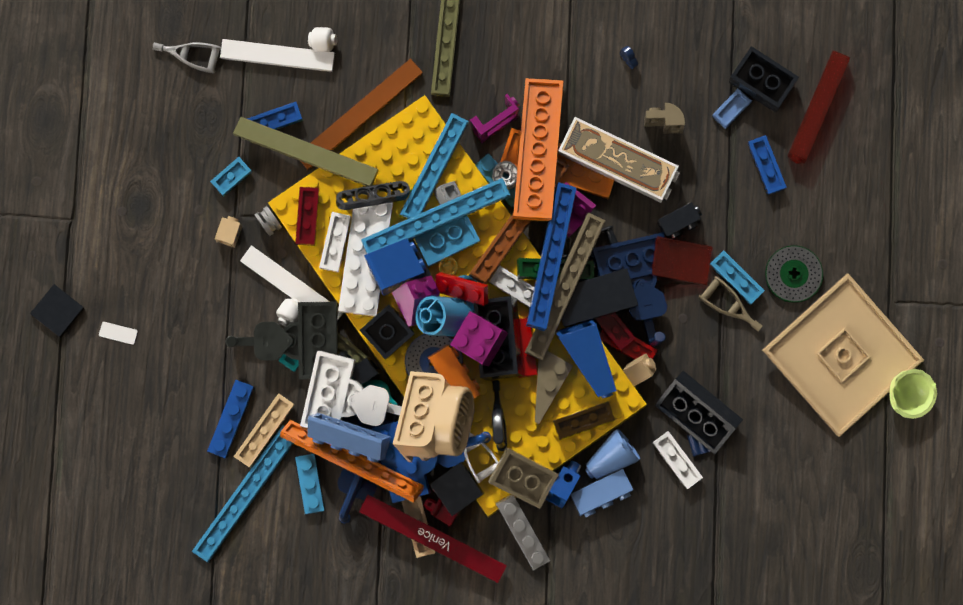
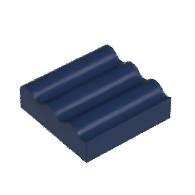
M687 435L693 456L711 452L692 435Z

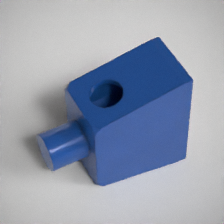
M571 461L567 468L563 466L546 497L547 501L563 508L580 478V475L577 474L581 468L580 464Z

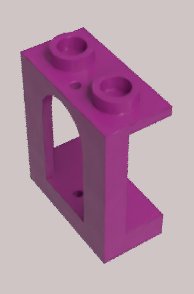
M506 94L505 105L508 108L483 125L477 116L470 119L471 130L481 143L519 117V104L514 97L510 98Z

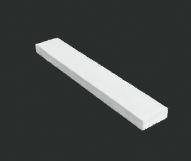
M227 39L222 40L220 58L226 60L333 72L335 52H316L311 49Z
M252 245L240 260L291 298H295L300 302H330ZM337 307V321H338L339 318L342 316L343 312H338V307Z

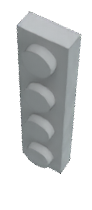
M509 495L497 502L496 505L533 571L549 562L550 560L515 497Z

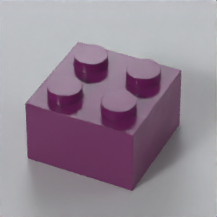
M470 311L450 345L480 364L489 367L508 333Z

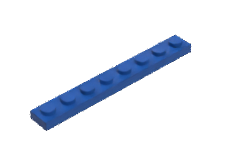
M560 182L557 183L555 189L552 220L548 222L526 324L527 327L541 331L547 329L577 188Z

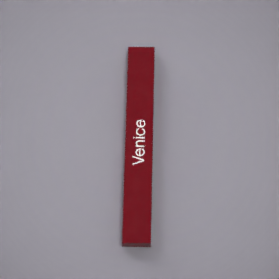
M367 495L359 511L361 514L496 583L499 582L507 566L370 495Z

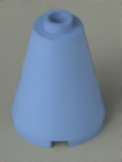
M619 429L612 432L586 463L587 468L585 471L590 478L595 477L598 480L640 460L636 449L629 444V440Z

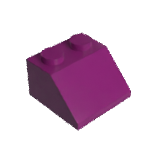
M432 276L406 282L392 292L408 327L417 325L415 313L421 300L429 296H440Z

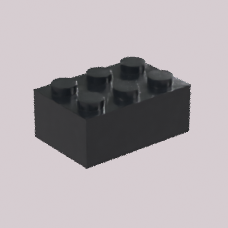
M751 46L731 75L729 83L777 113L797 83L799 76Z

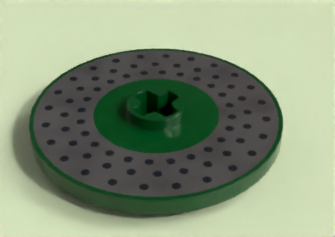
M786 246L776 251L766 265L765 278L769 289L776 297L786 302L798 303L808 300L819 290L823 280V269L818 257L809 249L801 246ZM793 269L796 270V273H799L795 279H793L792 275H789Z

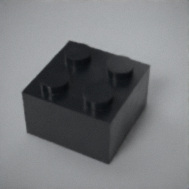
M391 304L387 305L360 329L361 333L384 359H387L416 334L411 327H408L405 320Z

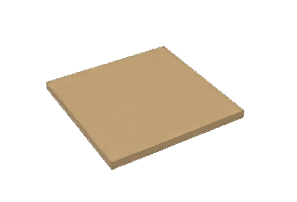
M849 274L842 277L762 349L838 437L844 434L890 392L891 382L896 375L902 371L915 369L924 361Z

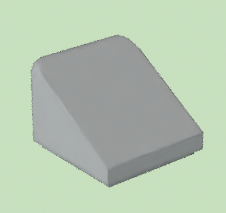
M455 181L440 185L434 190L440 205L462 196Z

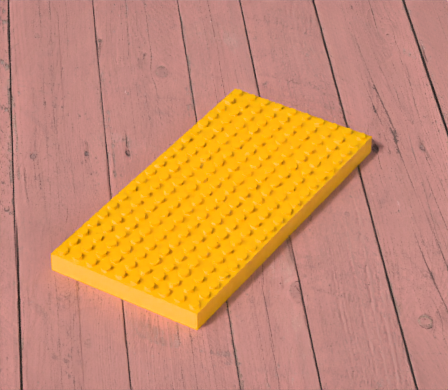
M424 95L342 151L340 155L377 168L379 172L373 185L404 181L410 186V195L446 124ZM458 143L436 188L455 181L461 195H464L487 185L488 182L460 143ZM318 168L268 202V204L295 242L300 187L320 189L315 246H297L339 305L350 225L338 273L319 268L332 212L350 215L352 218L353 209L341 210L337 207L336 196L339 192L367 186ZM379 191L377 195L380 197L387 196V193L385 191ZM434 192L423 212L440 205ZM361 194V195L358 196V198H361V199H368V198H369V197H368L367 195H365V194ZM407 199L392 202L390 227L407 220V218L400 215ZM501 201L467 215L480 242L428 267L435 283L436 274L439 272L457 277L469 275L511 216ZM524 232L500 265L516 276L518 258L541 259V256ZM522 279L535 287L536 279ZM489 281L486 284L488 285V299L510 296L490 284ZM380 292L378 313L391 304L404 319L392 292L385 296ZM440 294L439 297H451V296H447V295H444V294ZM517 300L519 319L528 318L530 308ZM345 313L404 397L409 379L405 368V355L410 344L424 333L417 325L411 326L416 334L387 359H384L360 331L374 317ZM562 320L560 321L557 330L567 328L563 327ZM531 328L532 335H533L535 329H534V328ZM556 333L547 351L570 363L573 367L539 425L535 422L538 375L522 378L494 379L500 381L499 395L505 417L507 448L552 471L563 466L645 408L647 404L604 344V351L617 391L612 392L613 395L607 398L598 397ZM462 353L463 362L470 371L467 375L471 380L475 379L480 386L478 390L480 395L474 398V417L470 433L476 436L482 432H489L491 440L485 444L499 462L504 451H499L493 440L492 411L494 392L492 381L494 380L481 379L479 362ZM536 359L537 374H538V359ZM607 401L609 402L615 418L614 421L561 440L559 439L553 423L554 420ZM482 445L467 452L469 462L475 474L496 463ZM465 459V461H464L463 463H464V465L466 466V468L468 469V471L471 473V475L473 476V474H472V472H471V470H470V468H469V466H468V464H467V461H466V459ZM491 475L481 480V483H478L484 494L476 499L488 518L499 511L496 503L511 495L490 484L488 481Z

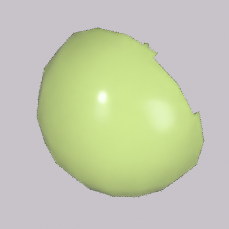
M910 369L902 371L891 382L890 402L893 409L905 418L914 419L922 417L932 409L936 402V383L923 370Z

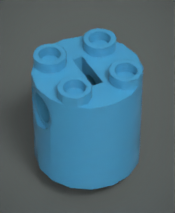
M429 296L421 300L417 306L415 313L416 323L424 334L455 336L468 313L472 312V310L462 299Z

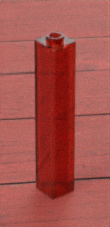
M834 50L832 51L787 155L791 161L797 164H801V162L805 164L850 60L849 56Z

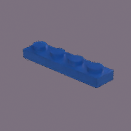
M235 380L207 452L226 459L254 386Z

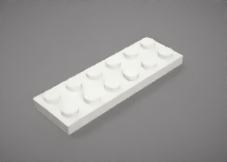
M392 202L356 208L352 211L338 312L373 317L378 313L381 290L366 263L364 255L367 253L361 239L390 227Z

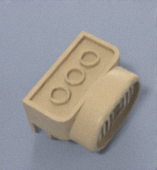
M410 371L393 445L408 462L412 463L413 457H419L422 461H428L429 458H434L438 454L459 456L464 452L474 417V397L468 387L450 386L441 374Z

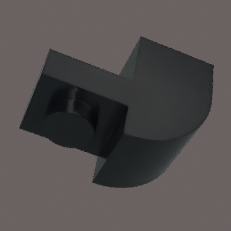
M347 351L339 354V356L351 358ZM366 357L359 364L355 363L352 379L362 384L372 380L382 371L371 357Z

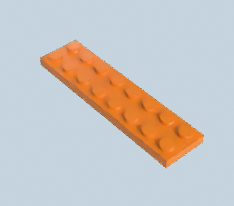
M529 78L525 80L513 219L552 220L563 95L562 80Z

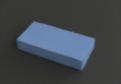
M737 89L718 108L712 117L726 129L752 100L741 90Z

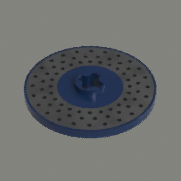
M427 334L417 337L410 344L405 355V368L408 376L410 371L437 373L433 365H429L430 361L427 357L445 345H449L451 348L450 344L453 339L449 336H432ZM456 349V351L459 354L457 359L460 362V364H462V352Z

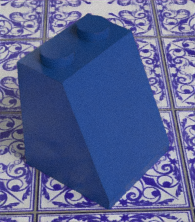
M407 238L364 255L366 263L383 296L393 292L406 282L425 276L424 270L426 266L423 260H418L415 255L418 251L413 241L409 243Z

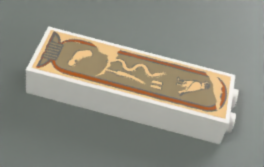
M574 117L558 150L559 155L660 203L663 198L668 199L672 190L669 186L671 182H676L680 174L677 171L678 165L577 117Z

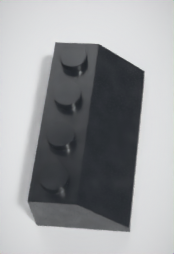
M685 371L678 375L655 404L657 408L714 454H716L743 421L739 415Z

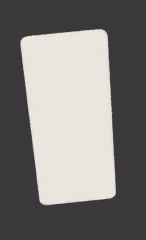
M102 322L99 336L133 345L138 331Z

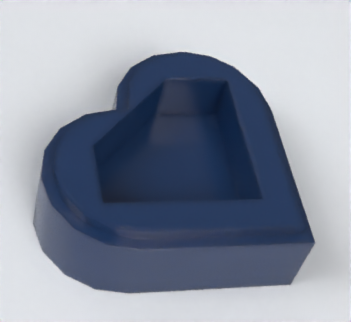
M629 46L622 48L619 54L631 69L638 66L633 50Z

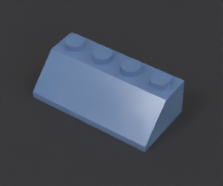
M321 413L308 417L307 437L313 438V442L331 444L330 447L336 450H342V448L349 450V454L354 456H360V454L367 456V460L372 462L385 459L391 436Z

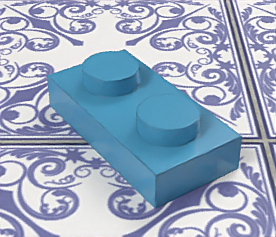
M238 157L210 182L224 197L252 171Z

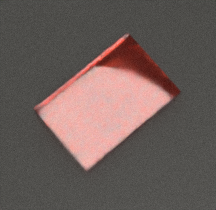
M657 236L652 275L707 285L710 257L713 248L711 246Z

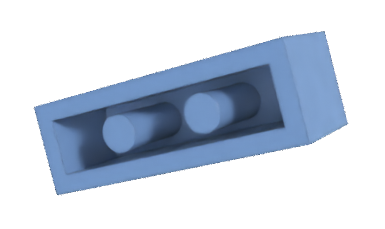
M621 469L570 494V497L579 515L589 517L596 513L595 509L601 506L605 509L613 505L612 501L619 498L622 501L630 497V492L633 491V488L624 470Z

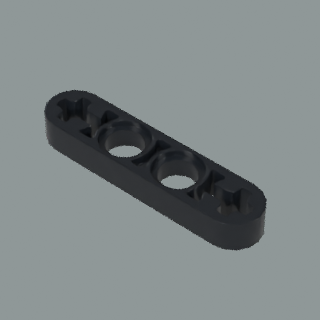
M396 181L344 190L337 194L336 205L341 210H351L402 201L408 198L410 186L404 181ZM379 191H385L387 193V196L380 197L377 195V193ZM365 194L369 198L367 200H360L358 196Z

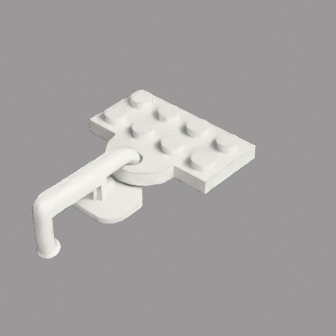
M317 351L300 426L308 428V417L317 413L342 420L343 417L357 415L362 423L378 426L384 422L386 412L400 415L402 406L389 403L390 397L386 389L374 385L363 388L358 381L353 380L355 359Z

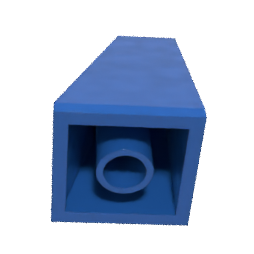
M589 320L557 330L555 332L596 395L602 398L612 396V392L617 390L597 324L593 320Z

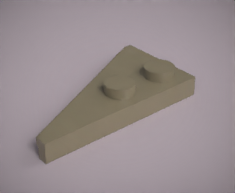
M549 351L546 352L543 361L538 360L535 422L538 425L573 365Z

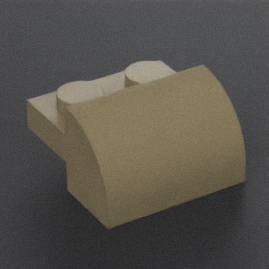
M665 103L663 110L661 108H650L649 111H646L644 127L663 126V134L683 133L685 118L677 106Z

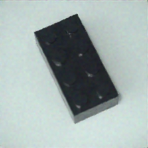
M507 296L488 299V304L484 306L474 303V313L508 333L490 366L487 367L479 363L480 378L494 380L524 376L517 299Z

